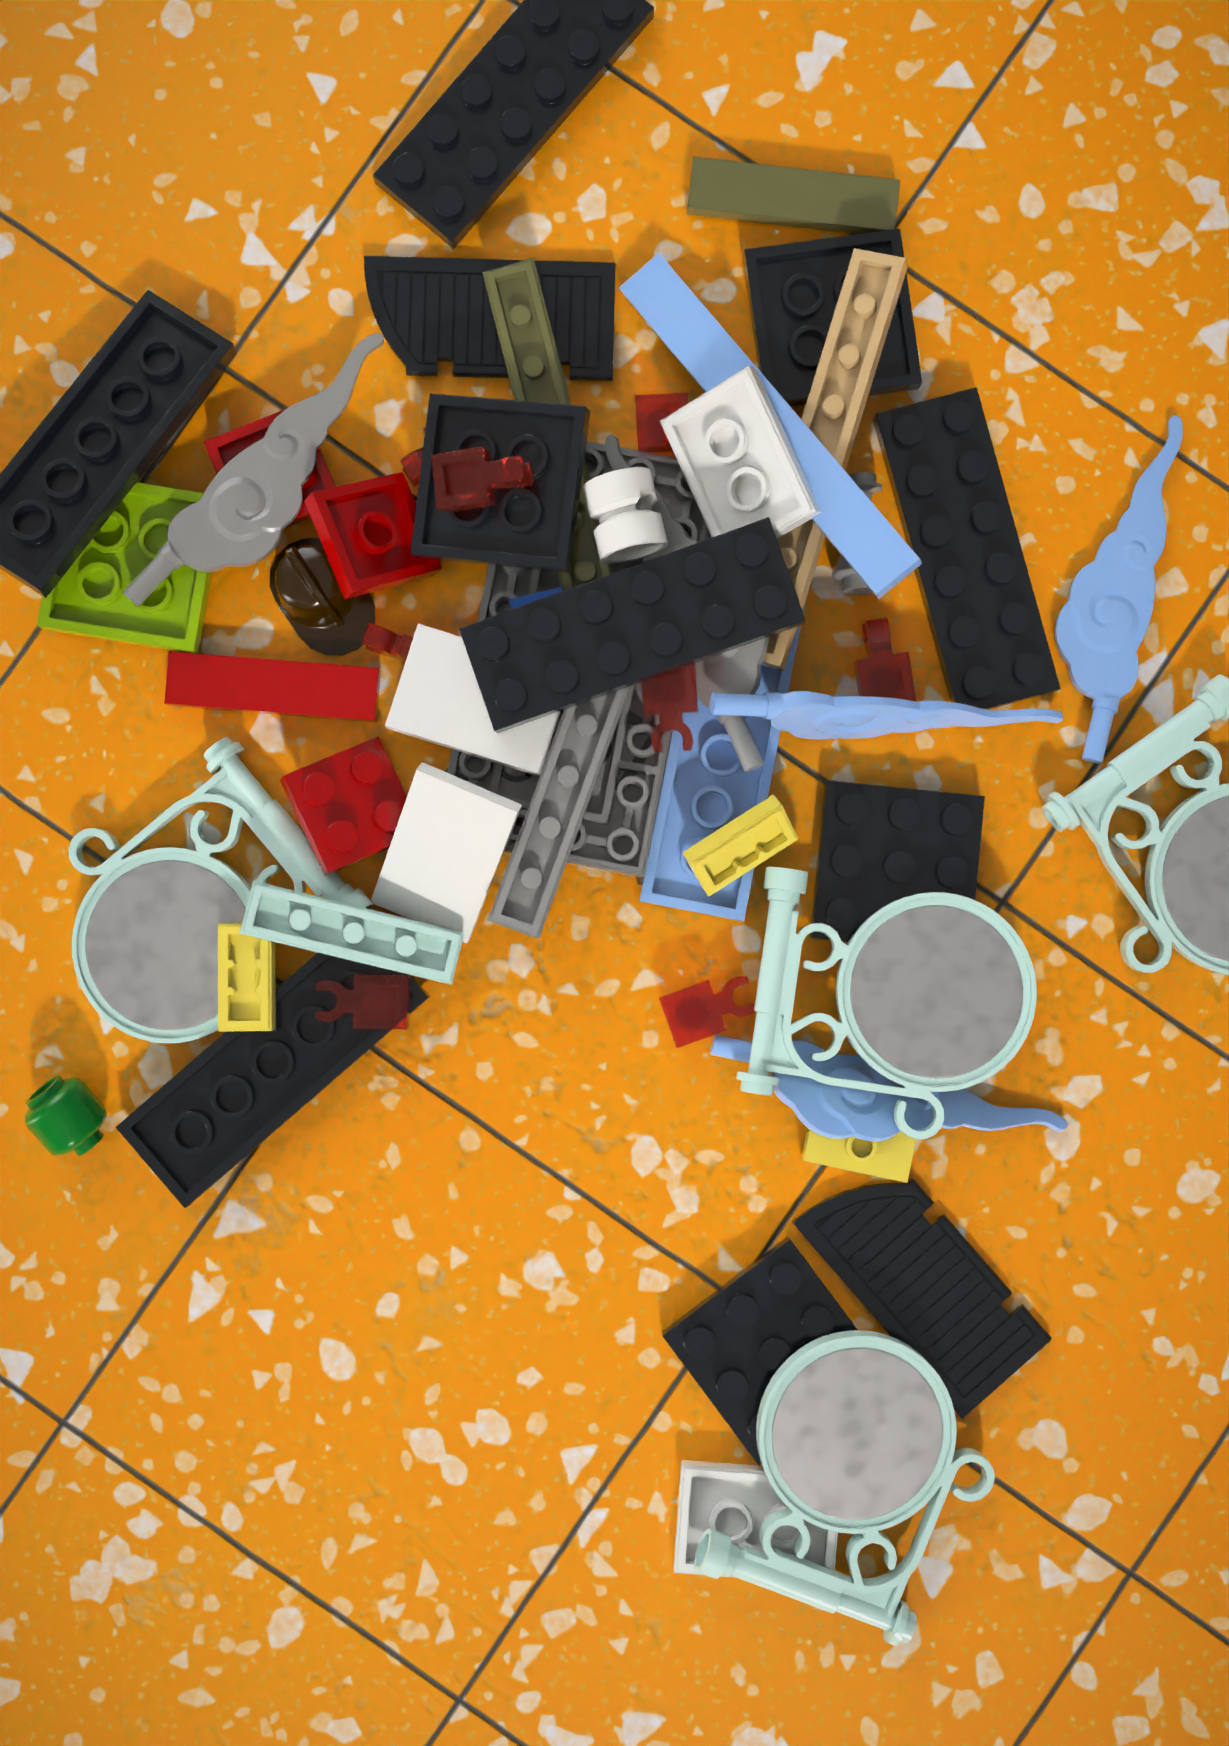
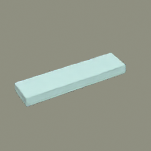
M254 880L240 934L450 985L453 982L465 934L464 932Z

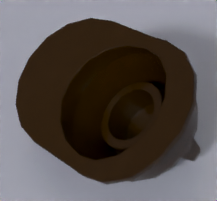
M303 538L288 544L276 556L270 569V589L276 603L298 636L311 649L325 655L340 656L358 650L370 638L375 625V604L370 593L344 599L320 538Z

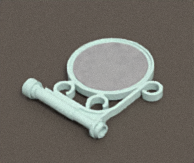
M1221 674L1200 688V695L1195 698L1193 703L1111 760L1105 769L1065 797L1054 791L1047 797L1048 803L1042 806L1045 817L1057 831L1062 832L1066 828L1073 830L1079 825L1082 826L1096 846L1101 862L1146 926H1136L1129 929L1120 943V955L1124 963L1130 969L1138 972L1154 973L1163 969L1170 960L1173 947L1192 963L1216 973L1229 975V783L1219 784V776L1222 770V758L1219 751L1210 743L1194 741V738L1211 727L1210 722L1215 723L1219 719L1223 721L1229 719V679ZM1192 750L1201 752L1208 761V769L1206 774L1199 780L1190 778L1182 765L1170 767L1172 777L1179 785L1188 789L1198 788L1201 791L1181 802L1170 812L1160 827L1156 812L1149 805L1127 798L1129 794ZM1117 806L1138 812L1145 820L1146 829L1140 839L1132 841L1127 839L1122 833H1113L1110 838L1117 846L1124 849H1142L1150 845L1146 859L1144 879L1148 906L1114 859L1109 847L1108 827L1111 816ZM1149 929L1157 941L1158 953L1152 962L1142 964L1136 959L1133 953V946L1135 941L1140 936L1146 934Z
M224 737L217 741L203 755L208 762L206 769L211 775H215L190 796L170 806L120 848L116 837L109 831L100 828H88L78 832L69 845V859L74 868L83 874L101 875L86 893L75 918L72 934V958L77 979L91 1005L107 1022L124 1033L141 1040L155 1043H182L209 1036L218 1031V923L243 922L251 886L234 868L214 857L215 853L226 852L235 846L239 841L244 821L292 878L295 887L294 891L306 893L307 884L318 897L370 909L373 905L360 888L354 890L349 883L346 884L337 872L324 876L305 833L276 799L273 800L238 758L244 751V747L239 741L233 743L229 737ZM216 802L233 809L228 836L219 844H211L205 839L202 828L205 820L209 817V812L198 810L190 824V834L195 843L196 850L166 847L149 849L131 855L176 816L193 805ZM92 837L102 839L108 849L118 850L97 867L87 864L82 855L84 844ZM271 865L265 868L258 876L257 881L268 884L271 877L281 871V867L279 865Z
M766 867L763 888L768 890L767 900L770 901L754 1011L757 1012L748 1072L737 1071L736 1076L737 1080H741L740 1091L772 1096L773 1085L779 1086L780 1077L769 1075L770 1072L807 1077L832 1086L924 1099L933 1109V1119L928 1127L922 1130H914L907 1125L904 1116L907 1103L903 1100H897L893 1110L894 1121L900 1131L914 1139H928L934 1136L942 1128L945 1118L944 1108L940 1100L931 1092L955 1091L983 1082L1010 1062L1027 1038L1035 1015L1037 985L1031 958L1021 938L1003 917L986 905L968 897L944 892L915 894L887 904L869 916L859 926L847 945L841 941L838 933L831 926L823 923L809 924L801 928L796 934L799 911H795L796 904H799L800 894H806L809 873L782 867ZM811 932L824 933L832 943V951L830 956L821 963L809 960L803 961V968L811 971H824L832 967L840 959L835 983L836 1006L840 1022L824 1013H811L791 1023L802 943L804 938ZM815 1021L824 1022L831 1028L833 1040L827 1050L812 1053L810 1055L812 1060L826 1061L834 1057L840 1050L843 1040L847 1037L857 1054L872 1069L885 1078L902 1085V1087L822 1075L812 1070L802 1061L794 1048L791 1034Z
M850 1330L822 1336L798 1349L778 1368L767 1385L759 1406L756 1423L759 1457L770 1484L784 1504L787 1505L784 1510L773 1512L766 1517L761 1525L759 1536L764 1552L744 1545L743 1550L739 1549L738 1545L731 1543L730 1536L708 1528L699 1542L694 1560V1570L714 1579H718L721 1575L727 1578L733 1576L824 1611L841 1613L883 1629V1638L886 1643L897 1645L899 1642L906 1644L914 1634L917 1616L915 1611L909 1609L908 1603L900 1599L910 1575L915 1571L924 1554L948 1492L951 1490L954 1496L962 1501L973 1502L981 1500L988 1495L993 1487L995 1479L993 1467L986 1457L976 1449L962 1448L955 1451L957 1425L951 1397L941 1377L920 1353L894 1337L873 1331ZM969 1462L980 1464L982 1470L981 1477L974 1485L962 1487L953 1482L958 1469L962 1465ZM927 1504L906 1556L896 1566V1550L887 1535L880 1530L903 1522ZM803 1519L829 1531L854 1534L848 1541L845 1551L850 1576L803 1559L809 1550L811 1541L809 1530ZM789 1525L799 1530L798 1540L793 1547L797 1556L771 1545V1536L780 1526ZM868 1544H880L885 1550L883 1560L890 1571L877 1577L862 1578L857 1561L858 1553Z

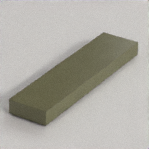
M693 156L687 215L854 234L894 230L900 180Z

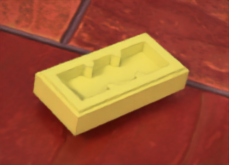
M771 795L682 853L699 884L709 897L797 841L798 837L782 804L774 795Z
M218 923V1032L276 1030L275 942L240 934L242 923Z
M807 1129L801 1159L811 1163L907 1183L916 1139L905 1135L903 1132H899L892 1138L881 1142L866 1141L855 1137L835 1139L818 1135Z

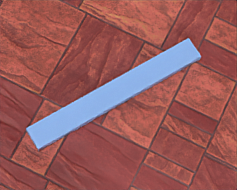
M660 253L654 256L619 287L626 299L704 392L709 391L747 366L756 368L820 508L821 513L812 517L813 522L878 599L922 564L916 553Z

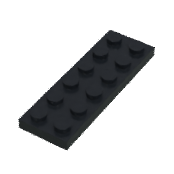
M524 0L373 174L375 184L454 249L654 18V7L646 0Z
M147 290L0 473V569L44 598H47L236 356L234 344Z
M977 387L875 414L873 423L906 542L922 562L914 571L950 701L989 710L1060 690Z
M767 517L459 628L493 729L496 733H500L803 625L806 620L770 518Z
M317 953L276 988V1030L225 1032L117 1125L116 1129L181 1205L187 1208L429 999L430 995L412 975Z

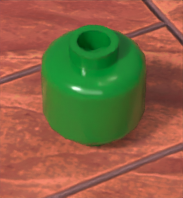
M57 1075L39 1087L25 1102L29 1107L25 1115L27 1128L52 1155H64L74 1150L78 1156H81L93 1148L104 1136L99 1128L107 1117L106 1108L78 1077L63 1080L60 1075Z

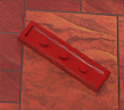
M169 651L164 704L177 707L377 722L381 670L373 667Z

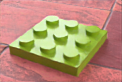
M136 482L47 598L42 596L37 626L44 630L179 652L199 653L212 572H199L187 565H181L178 570L174 569L139 607L122 592L159 554L157 551L168 540V527L172 519L187 506L199 502L204 493Z

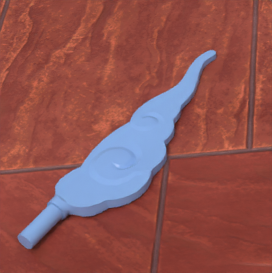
M1177 415L1169 419L1166 443L1136 482L1129 508L1119 519L1116 531L1108 535L1099 545L1095 560L1084 566L1075 575L1069 590L1068 601L1060 610L1055 622V645L1060 657L1067 665L1072 685L1079 693L1093 701L1091 706L1093 713L1082 754V760L1102 764L1114 714L1118 712L1120 700L1132 690L1137 681L1138 657L1136 651L1144 638L1151 619L1155 597L1154 565L1162 554L1166 539L1162 485L1179 451L1183 438L1182 420Z
M793 691L784 694L765 692L763 695L712 693L709 702L711 715L762 717L763 719L770 720V725L774 729L788 731L799 738L815 740L872 738L889 733H911L930 728H948L953 726L987 727L1030 721L1051 723L1063 721L1062 712L1050 709L987 710L945 701L915 702L897 698L864 696L833 697L810 691Z
M714 1034L710 1055L749 1063L752 1042ZM792 1041L802 1061L812 1070L822 1075L902 1087V1085L877 1073L858 1055L836 1054L826 1061H814L810 1058V1055L823 1052L825 1049L806 1041ZM770 1072V1076L780 1077L779 1086L773 1085L775 1095L784 1104L793 1109L797 1118L808 1129L821 1136L835 1139L855 1137L873 1142L888 1140L897 1133L902 1132L894 1121L893 1110L897 1100H903L907 1103L904 1116L907 1125L911 1129L922 1130L928 1127L933 1119V1109L924 1099L832 1086L807 1077ZM965 1088L947 1092H931L940 1100L944 1108L945 1119L942 1125L944 1129L964 1126L976 1130L996 1131L1023 1125L1042 1124L1061 1132L1068 1125L1064 1118L1049 1110L995 1106L987 1103Z

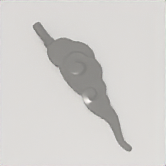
M374 333L360 341L350 352L340 372L329 387L285 409L270 424L262 440L247 447L230 460L211 481L200 501L187 506L172 519L168 527V540L157 551L159 554L122 593L139 607L174 569L178 570L181 565H187L199 572L209 573L226 567L249 566L265 559L278 544L282 531L296 518L301 510L303 503L302 485L314 472L317 450L324 443L328 428L346 409L364 360L370 353L383 345L384 339L382 334Z
M608 435L605 439V450L613 471L631 468L622 456L619 439L614 435ZM656 489L658 501L652 506V511L661 514L669 545L658 553L644 557V562L698 543L689 539L684 528L672 519L667 504ZM766 637L691 664L693 688L701 703L709 707L712 693L755 694L760 686L761 664L767 652L769 638ZM717 715L721 725H724L744 772H750L763 766V759L744 716Z

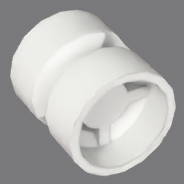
M631 467L619 469L594 477L584 484L583 490L589 515L592 519L599 520L600 522L593 532L602 563H622L637 560L658 553L669 545L662 516L660 513L652 511V506L658 499L649 468Z

